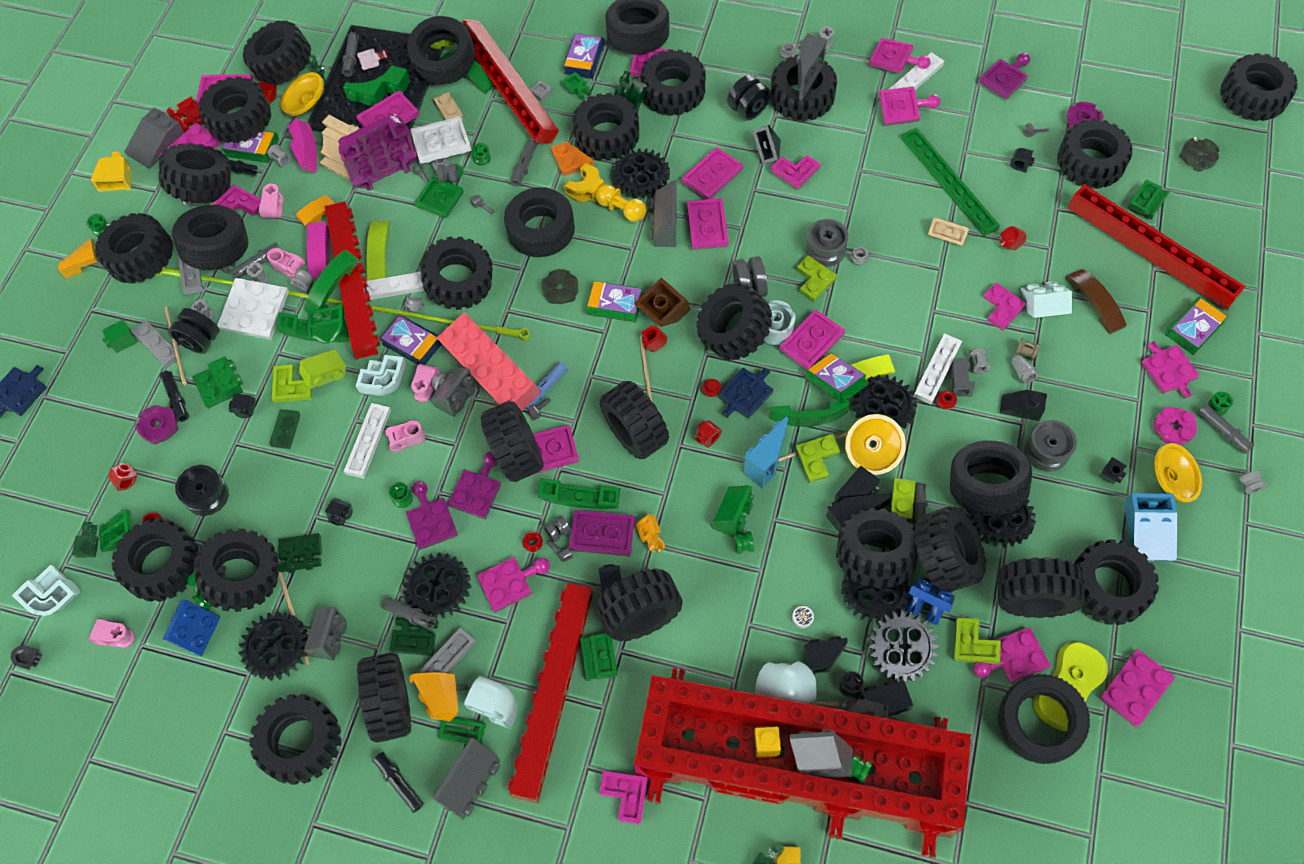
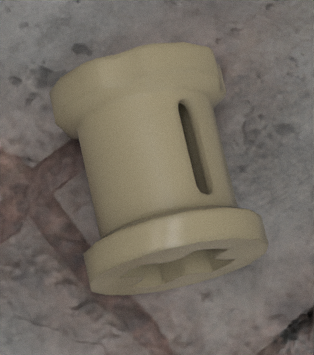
M1021 338L1015 354L1018 355L1020 353L1031 357V360L1034 361L1040 344L1035 345Z

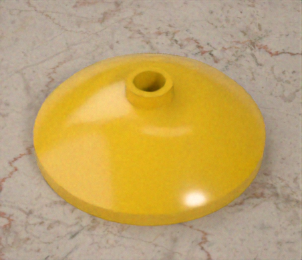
M309 72L296 78L283 93L281 109L290 116L301 115L311 110L318 103L323 93L324 82L321 76L317 73Z
M879 414L867 415L858 419L850 427L845 439L846 454L853 466L858 469L861 465L873 475L884 474L894 469L901 461L906 446L905 436L901 427L893 419ZM871 440L875 441L874 447L869 446Z
M1169 443L1160 447L1155 456L1154 471L1163 491L1166 494H1174L1175 500L1180 503H1189L1196 500L1202 490V477L1194 457L1184 447L1175 443Z

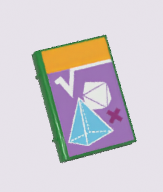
M264 130L262 133L259 132L257 137L254 139L252 137L246 142H224L221 149L227 157L269 163L271 158L268 157V150L272 145L278 143L279 137L276 132Z
M593 281L586 306V314L636 323L640 308L635 305V302L643 295L642 288Z
M1198 297L1171 323L1170 327L1165 331V335L1194 355L1222 326L1228 316L1201 297Z
M832 352L805 371L807 380L840 403L845 402L868 385L864 373Z

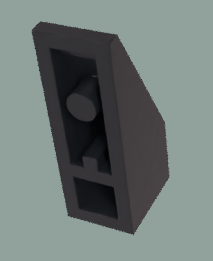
M891 493L848 497L840 501L835 500L828 506L826 517L839 532L842 523L852 514L857 515L858 511H868L871 508L881 510L890 504L892 495Z

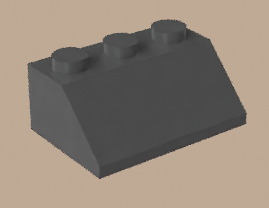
M673 180L655 192V199H651V210H655V212L651 214V225H654V228H651L650 238L654 240V247H676L677 184L676 180Z
M471 738L433 799L441 807L464 820L466 816H470L475 808L474 802L477 797L482 796L488 787L486 783L490 776H494L499 770L500 759L482 744Z

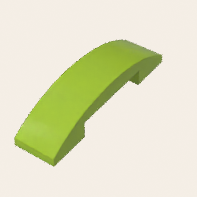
M390 220L372 221L370 224L367 239V281L387 278L386 252L387 237L390 235Z

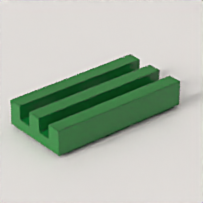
M453 718L451 721L442 720L438 739L467 744L471 739L444 734V731L476 736L477 739L475 740L482 744L486 723ZM446 723L479 728V731L446 726Z

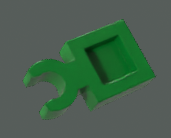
M576 72L562 80V85L573 95L578 93L581 100L585 99L583 93L591 95L590 87L586 86V81Z

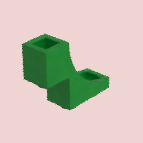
M391 66L385 74L375 80L365 83L346 82L343 88L347 99L374 106L382 101L386 92L394 94L400 91L403 94L410 83L407 69Z

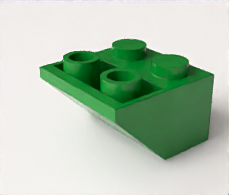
M752 486L728 487L713 520L714 530L732 537L738 531H743L746 523V514L749 515L753 507L754 495H752Z

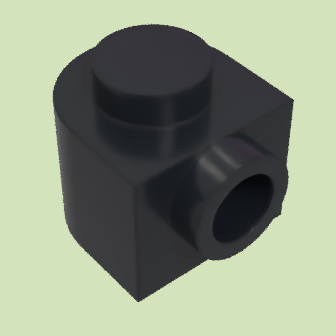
M1018 148L1012 156L1010 165L1013 169L1026 173L1028 167L1033 166L1036 156H1032V150Z
M233 394V399L229 403V412L234 413L239 418H249L254 413L256 399L250 395Z
M1112 457L1099 476L1113 485L1115 482L1120 483L1127 474L1124 472L1127 465Z
M334 498L328 505L325 513L330 523L339 526L340 524L344 525L346 520L351 518L353 509L350 503Z
M21 645L12 651L11 661L18 667L30 670L32 666L37 667L42 655L38 654L40 651L38 649Z

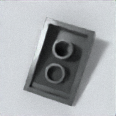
M807 33L804 39L800 40L798 45L800 50L797 57L799 100L803 101L824 66L827 45L826 39Z
M154 107L141 119L124 153L150 169L159 161L158 155L183 135L184 131L178 121Z

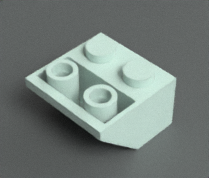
M1050 281L1046 282V285L1040 286L1039 284H1028L1027 287L1021 288L1023 300L1027 303V314L1034 318L1072 313V291L1065 288L1064 285H1059L1058 282Z

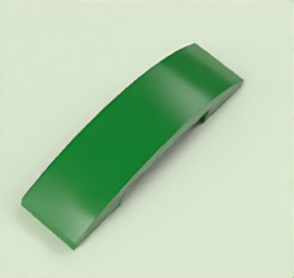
M450 49L440 57V60L449 58L456 50ZM474 60L472 68L465 76L473 81V86L486 94L495 85L481 65Z
M346 249L336 256L314 283L304 310L308 313V311L328 308L326 301L345 274L350 275L360 260Z
M278 314L276 331L292 337L320 342L307 334L308 320L298 319V315ZM344 321L343 330L333 342H350L346 321Z
M839 401L829 402L828 409L800 412H791L790 405L770 407L769 418L777 422L787 417L788 426H819L833 422L846 415L850 403L849 401L843 403Z
M540 478L538 498L551 503L576 508L615 509L619 506L621 488L601 486L599 489L561 484V480Z

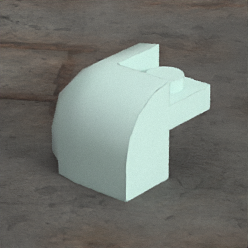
M384 355L383 362L369 360L367 370H360L356 383L357 390L360 394L388 396L397 391L406 368L404 358Z
M50 565L35 580H27L12 596L32 614L48 616L64 609L80 593V590L72 580L67 579L54 565Z
M799 661L792 665L768 662L759 672L755 694L806 704L816 700V679L812 671Z
M479 676L473 683L464 702L468 710L487 716L492 723L508 729L512 728L517 715V703L510 689L503 684Z

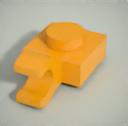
M648 514L635 524L642 542H648L651 552L656 549L658 552H661L665 549L664 542L657 536L661 533L654 514Z

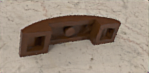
M1081 269L1066 276V280L1076 292L1081 291L1101 316L1099 321L1109 334L1127 326L1117 303L1107 289L1093 275Z

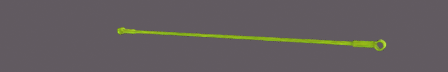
M163 267L159 274H155L156 276L170 275L181 277L180 270ZM201 275L202 280L228 285H233L234 283L232 280ZM289 291L288 295L290 296H296L301 298H308L309 295L294 291ZM328 298L326 301L343 305V301L339 299ZM372 305L373 310L401 314L403 316L452 324L455 321ZM477 324L482 330L518 337L521 341H528L531 337L530 331L527 328L516 330Z

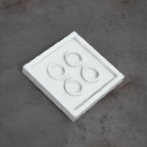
M461 116L410 129L420 164L472 151Z
M235 278L217 326L222 331L272 340L277 326L278 314L282 312L289 293L288 288Z

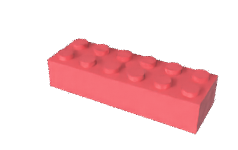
M465 312L437 337L464 367L470 369L471 375L499 404L508 400L514 401L522 411L542 393Z

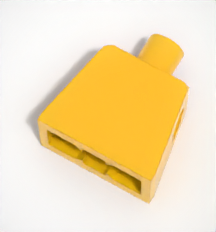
M113 151L111 157H104L98 160L91 177V182L98 191L131 190V168L120 152Z

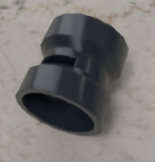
M854 671L845 673L839 686L842 695L847 698L857 697L864 684L862 676Z

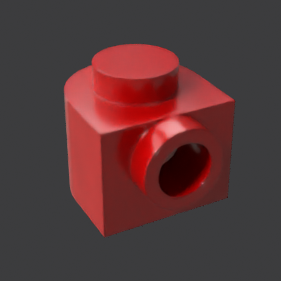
M261 81L258 83L268 103L273 102L277 98V85Z
M1010 226L999 234L1002 238L1000 243L1006 249L1009 248L1016 251L1026 241L1025 231L1015 226Z
M650 326L641 332L644 338L642 342L647 350L650 349L656 352L667 343V335L657 326Z
M710 420L702 421L697 427V434L694 438L699 444L709 448L719 439L722 430Z
M126 463L112 467L108 475L118 491H124L132 487L138 476L132 466Z

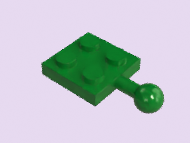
M457 164L458 178L462 177L464 170L462 166ZM432 176L416 199L415 205L418 208L447 218L464 193L462 187L454 185L450 180L439 182L438 178Z

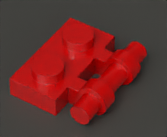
M191 96L177 104L178 110H173L171 107L166 110L168 116L179 122L184 133L190 129L191 125L197 123L202 126L205 124L198 110L199 105Z

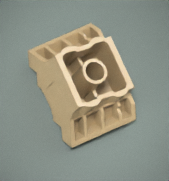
M328 115L322 122L327 127L322 132L323 147L320 153L325 157L320 164L337 175L350 180L339 154L340 144L338 141L341 137L357 131L359 127L348 125Z

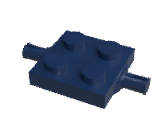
M36 365L30 373L13 367L1 380L0 418L6 411L22 416L47 387L36 379L44 370L42 367Z
M743 367L719 392V397L728 404L727 408L722 411L723 416L728 418L735 410L749 419L773 394L774 389L764 381L767 375L770 374L767 368L764 367L757 375Z

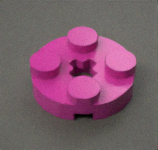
M1165 407L1154 420V431L1156 434L1158 432L1162 437L1161 440L1166 444L1175 443L1182 446L1191 441L1197 432L1195 415L1181 408ZM1175 423V424H1177L1180 428H1178L1177 430H1175V429H1174V426H1172L1171 424Z

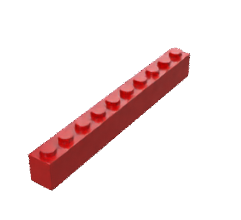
M464 19L462 23L468 29L471 36L476 60L536 143L552 144L559 129L481 22Z
M1083 184L1073 195L1068 209L1223 309L1228 310L1246 287L1089 186Z
M346 201L324 206L334 258L346 249L359 260L362 259L360 248L357 249V246L360 245L357 234L354 235V232H357L354 221H351L354 218L352 208H348ZM360 261L351 274H345L339 282L351 348L356 359L379 354L377 347L380 346L378 335L374 334L377 331L375 320L371 319L374 316L372 305L368 304V302H371L369 291L365 290L368 287L366 276L363 277L362 275L365 273L363 262L360 263Z
M567 583L566 589L561 591L560 601L562 604L561 608L557 609L555 613V629L550 631L549 641L551 644L550 648L546 649L544 653V670L540 669L539 688L538 691H534L532 696L533 710L528 712L526 718L527 732L522 734L520 746H522L521 754L515 758L514 768H516L514 777L510 778L508 784V791H510L512 798L536 804L539 803L581 643L580 638L583 636L593 598V591L590 587Z

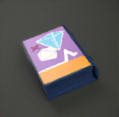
M575 33L563 66L565 68L564 75H571L576 72L580 77L593 79L601 53L604 50V38Z
M401 314L380 337L383 346L417 365H426L442 345L437 339V334Z

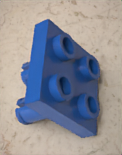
M916 577L909 591L912 597L905 610L911 612L913 606H915L913 615H918L924 601L932 604L925 620L930 622L933 615H935L932 624L938 625L943 612H950L955 595L952 594L953 592L940 590L932 585L931 580L925 577Z
M181 600L163 640L202 657L220 617L187 600Z

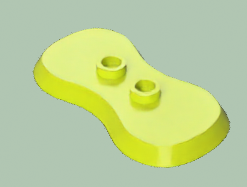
M1070 641L1064 644L1058 652L1056 669L1053 676L1062 678L1064 681L1072 684L1081 693L1086 702L1089 694L1106 679L1108 663L1105 657L1094 647L1081 641ZM1034 696L1033 708L1037 716L1049 726L1067 732L1068 718L1066 711L1060 703L1048 696Z

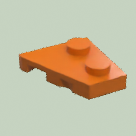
M569 142L551 147L552 154L563 177L579 172L580 167L585 163L595 166L593 159Z

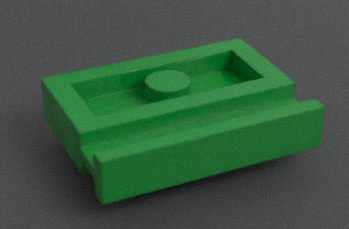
M1146 179L1130 201L1128 208L1143 216L1147 215L1149 219H1152L1170 191L1167 190L1166 192L1162 189L1163 187Z
M607 633L587 638L581 637L586 680L618 676L612 638Z

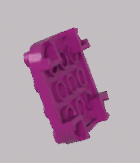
M391 114L389 117L376 121L339 139V154L347 174L356 189L359 187L366 188L368 191L374 189L372 183L402 169L407 174L411 171L410 166L414 161L418 160V155L414 150L409 134L410 130L397 114Z

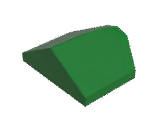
M338 305L308 311L307 334L322 343L333 342L343 330L344 306Z
M129 510L120 511L106 524L100 525L101 552L117 549L115 546L118 541L121 542L122 536L126 532L129 533L131 531Z

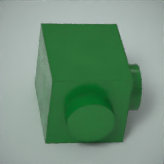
M124 320L102 330L105 338H103L104 343L108 348L112 347L116 353L137 343L131 329Z

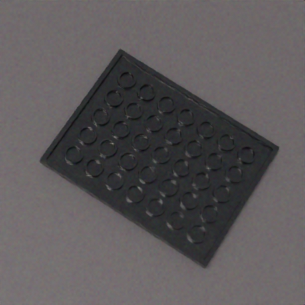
M351 25L324 84L322 96L315 105L308 120L311 129L323 132L327 126L322 122L328 115L348 125L358 126L359 129L363 128L356 116L371 108L372 105L347 99L343 86L346 82L365 83L375 80L385 74L391 66L407 69L410 83L403 95L419 111L430 82L422 79L412 65L407 52V42L410 34ZM354 32L359 35L355 56L356 64L353 67V75L347 77L342 74L344 64L342 60L346 53L348 34ZM445 46L441 47V49L429 47L425 57L433 61H439ZM374 49L375 53L387 50L389 57L378 60L379 66L366 70L362 69L357 53ZM386 92L382 100L386 99L392 94ZM416 118L406 123L409 130L413 128Z

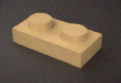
M449 92L433 99L445 120L461 116L462 120L464 119L463 114Z
M934 217L928 235L963 246L969 227Z

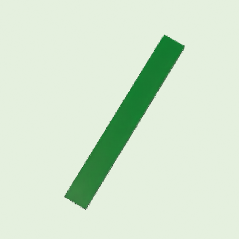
M917 127L902 134L901 139L984 237L999 230L1000 225Z

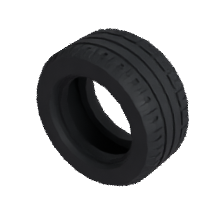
M616 0L606 12L608 41L617 50L633 55L647 54L661 48L669 37V12L667 7L660 0Z
M435 16L425 19L412 30L408 38L407 52L416 73L430 83L444 85L456 82L464 77L474 64L475 48L469 31L462 22L455 18ZM451 40L458 44L455 53L445 60L433 61L425 57L427 49L438 41Z
M985 440L967 445L954 456L951 463L950 491L954 499L966 510L982 516H1003L1022 507L1029 498L1032 466L1029 459L1016 447L1004 442ZM983 472L997 473L1007 477L1010 481L1000 484H987L977 481L971 476Z
M1037 674L1022 678L1010 687L999 707L998 724L1004 741H1006L1011 750H1014V753L1030 762L1053 764L1069 758L1082 747L1089 733L1090 714L1084 698L1072 684L1057 676ZM1043 695L1059 702L1066 711L1068 718V728L1063 739L1056 743L1044 744L1028 737L1022 730L1018 719L1019 707L1024 700L1031 696Z

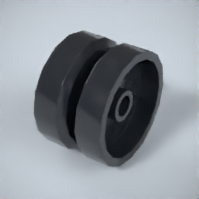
M748 74L740 78L733 85L727 97V104L734 111H737L742 118L750 121L764 111L770 101L771 91L767 86L760 83L755 76Z
M183 308L177 316L178 321L173 322L168 329V334L177 343L199 354L207 352L211 346L210 341L215 340L220 332L219 327L211 319L190 308Z
M196 465L186 469L178 477L175 484V492L179 500L195 515H213L223 508L229 497V488L215 469L207 465Z

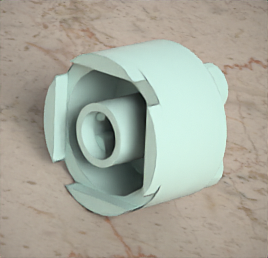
M774 300L769 303L772 311V318H770L772 319V325L769 327L770 333L768 337H765L764 341L772 345H781L794 331L795 313H793L789 304Z

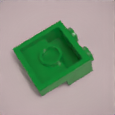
M225 356L207 364L209 369L192 376L207 409L232 398L233 394L243 393L241 385L244 383L240 375H235L234 370L237 368L232 359L228 360Z

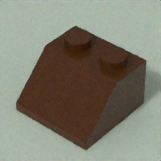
M662 277L635 302V305L660 327L679 322L691 310L687 299Z

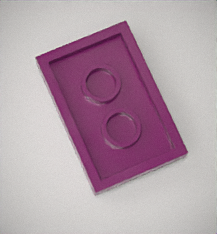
M575 510L569 550L631 557L635 516Z

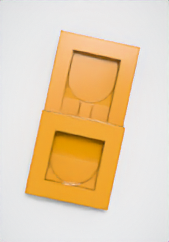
M327 195L322 196L296 213V217L306 227L308 223L321 222L322 216L326 215L324 206L335 203Z

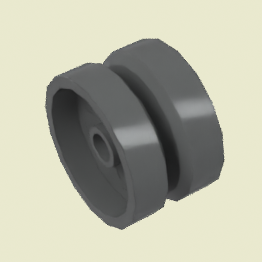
M823 219L812 224L808 231L807 256L809 255L825 267L835 266L840 263L846 253L849 236L847 229L842 223L832 219Z
M750 257L748 263L743 259L734 260L732 263L734 283L746 284L760 296L766 297L768 293L767 278L761 257Z
M1045 420L1034 428L1025 446L1026 457L1039 470L1046 472L1057 471L1065 466L1076 450V435L1063 422Z

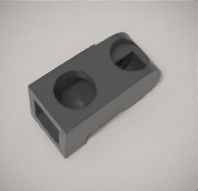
M962 357L955 359L950 369L951 391L956 396L972 397L975 390V382L969 381L968 371L970 362Z

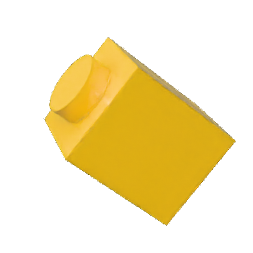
M755 728L756 758L779 756L781 751L779 728Z

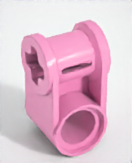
M267 184L262 190V198L259 205L260 217L281 218L284 198L279 193L277 185Z
M273 248L267 253V258L273 270L290 278H295L296 271L305 265V261L298 255L288 253L279 248Z
M422 364L417 366L413 382L411 383L417 401L426 402L431 398L434 390L432 388L433 378L436 374L440 373L438 367Z
M414 420L389 427L385 431L390 441L389 450L393 452L421 444L426 438L420 423Z
M97 619L88 640L102 646L109 645L127 648L135 641V634L121 623Z

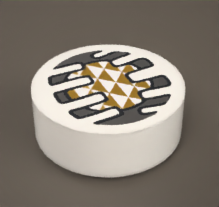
M806 606L797 607L792 615L793 623L799 628H808L814 620L812 610Z

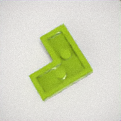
M809 255L796 268L798 273L809 279L800 288L799 293L813 303L837 279V274Z
M293 365L273 366V403L312 400L313 388L309 389L304 380L294 381L295 368Z
M833 434L796 445L795 447L809 484L828 478L829 474L823 459L840 454V449Z
M957 618L955 661L1000 664L1001 641L979 640L980 620Z

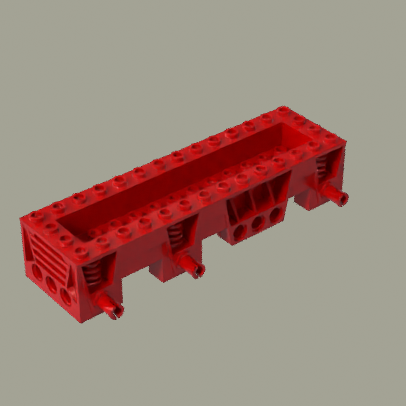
M672 668L671 678L655 675L651 677L634 762L636 776L647 777L651 781L646 800L653 803L654 794L656 793L655 804H661L664 784L681 785L682 780L708 785L716 793L777 805L790 801L815 806L814 812L825 813L831 816L828 837L834 839L837 829L836 839L838 840L843 839L844 821L847 818L860 820L862 816L888 820L906 824L905 829L923 834L921 856L927 857L929 855V858H936L937 837L952 838L964 829L971 734L947 730L948 719L943 717V720H941V717H934V727L860 714L858 713L859 702L854 701L851 710L852 700L845 701V710H838L683 681L686 671L680 669L677 677L678 668ZM755 728H779L780 747L784 750L783 757L756 758ZM687 729L692 730L695 734V737L690 741L682 738L683 731ZM822 730H832L853 749L852 760L854 755L857 754L861 760L871 761L875 768V773L870 776L867 775L863 784L855 777L823 778L803 774L798 770L790 734H799L801 731L821 733ZM730 738L737 739L739 747L737 749L728 748L727 740ZM915 772L919 774L921 782L919 784L911 783L909 773Z

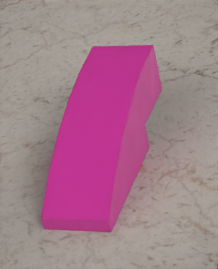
M296 118L288 127L294 139L290 143L291 149L301 169L315 174L317 172V149L313 131L309 123Z
M326 222L308 223L307 228L308 273L314 280H317L330 260L329 228Z

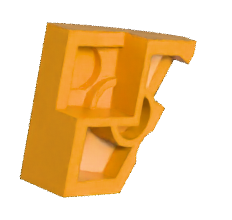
M90 238L58 263V270L65 279L83 273L82 267L98 262L93 239Z
M411 674L409 681L411 683L415 682L420 691L418 697L425 704L426 712L430 719L451 721L458 714L455 674Z

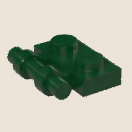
M624 71L623 76L619 80L618 90L615 91L614 95L618 94L622 98L625 97L630 103L634 104L638 111L647 85L636 77L629 79L631 73Z
M319 533L278 539L279 559L281 561L287 560L285 564H279L280 573H294L300 569L313 570L314 567L322 566L320 558L314 559V556L322 555L321 535ZM305 558V561L295 562V559Z
M396 617L395 625L402 626V630H393L389 651L400 654L433 656L436 634L429 633L428 629L420 625L409 623L405 618ZM436 620V624L429 621L430 624L435 625L433 629H438V620ZM411 627L421 628L420 632L410 631Z

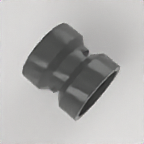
M438 164V181L446 182V180H450L451 182H458L457 164H451L450 166Z
M562 515L556 517L554 522H548L543 526L553 542L558 541L560 536L571 532L567 521Z

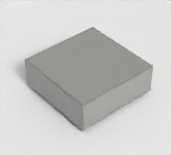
M541 80L529 89L540 102L544 101L553 92L552 87Z

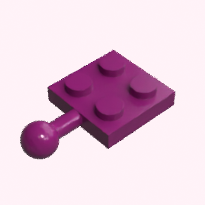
M1025 52L1020 53L1013 65L1000 58L980 77L979 83L1007 100L1027 80L1028 75L1019 70V68L1029 64L1030 55Z
M491 451L487 452L483 457L484 466L480 474L466 469L463 470L448 502L449 507L486 520L502 485L500 481L487 477L491 468L497 465Z
M416 481L412 485V492L415 496L419 497L421 507L406 512L419 550L458 536L445 498L429 503L426 496L428 486L423 481Z

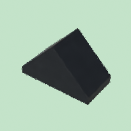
M770 125L752 130L762 164L780 159L781 139Z

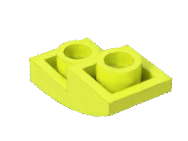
M889 354L851 364L866 375V381L870 380L871 376L877 378L880 374L881 378H883L886 374L896 373Z

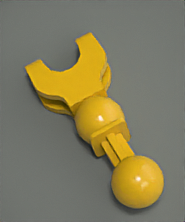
M587 163L580 167L583 181L574 182L569 180L563 185L565 194L576 202H598L601 206L609 207L611 211L618 207L623 210L625 217L632 222L641 221L646 215V206L643 201L639 199H630L628 201L622 198L620 189L605 184L604 180L600 178L598 169Z

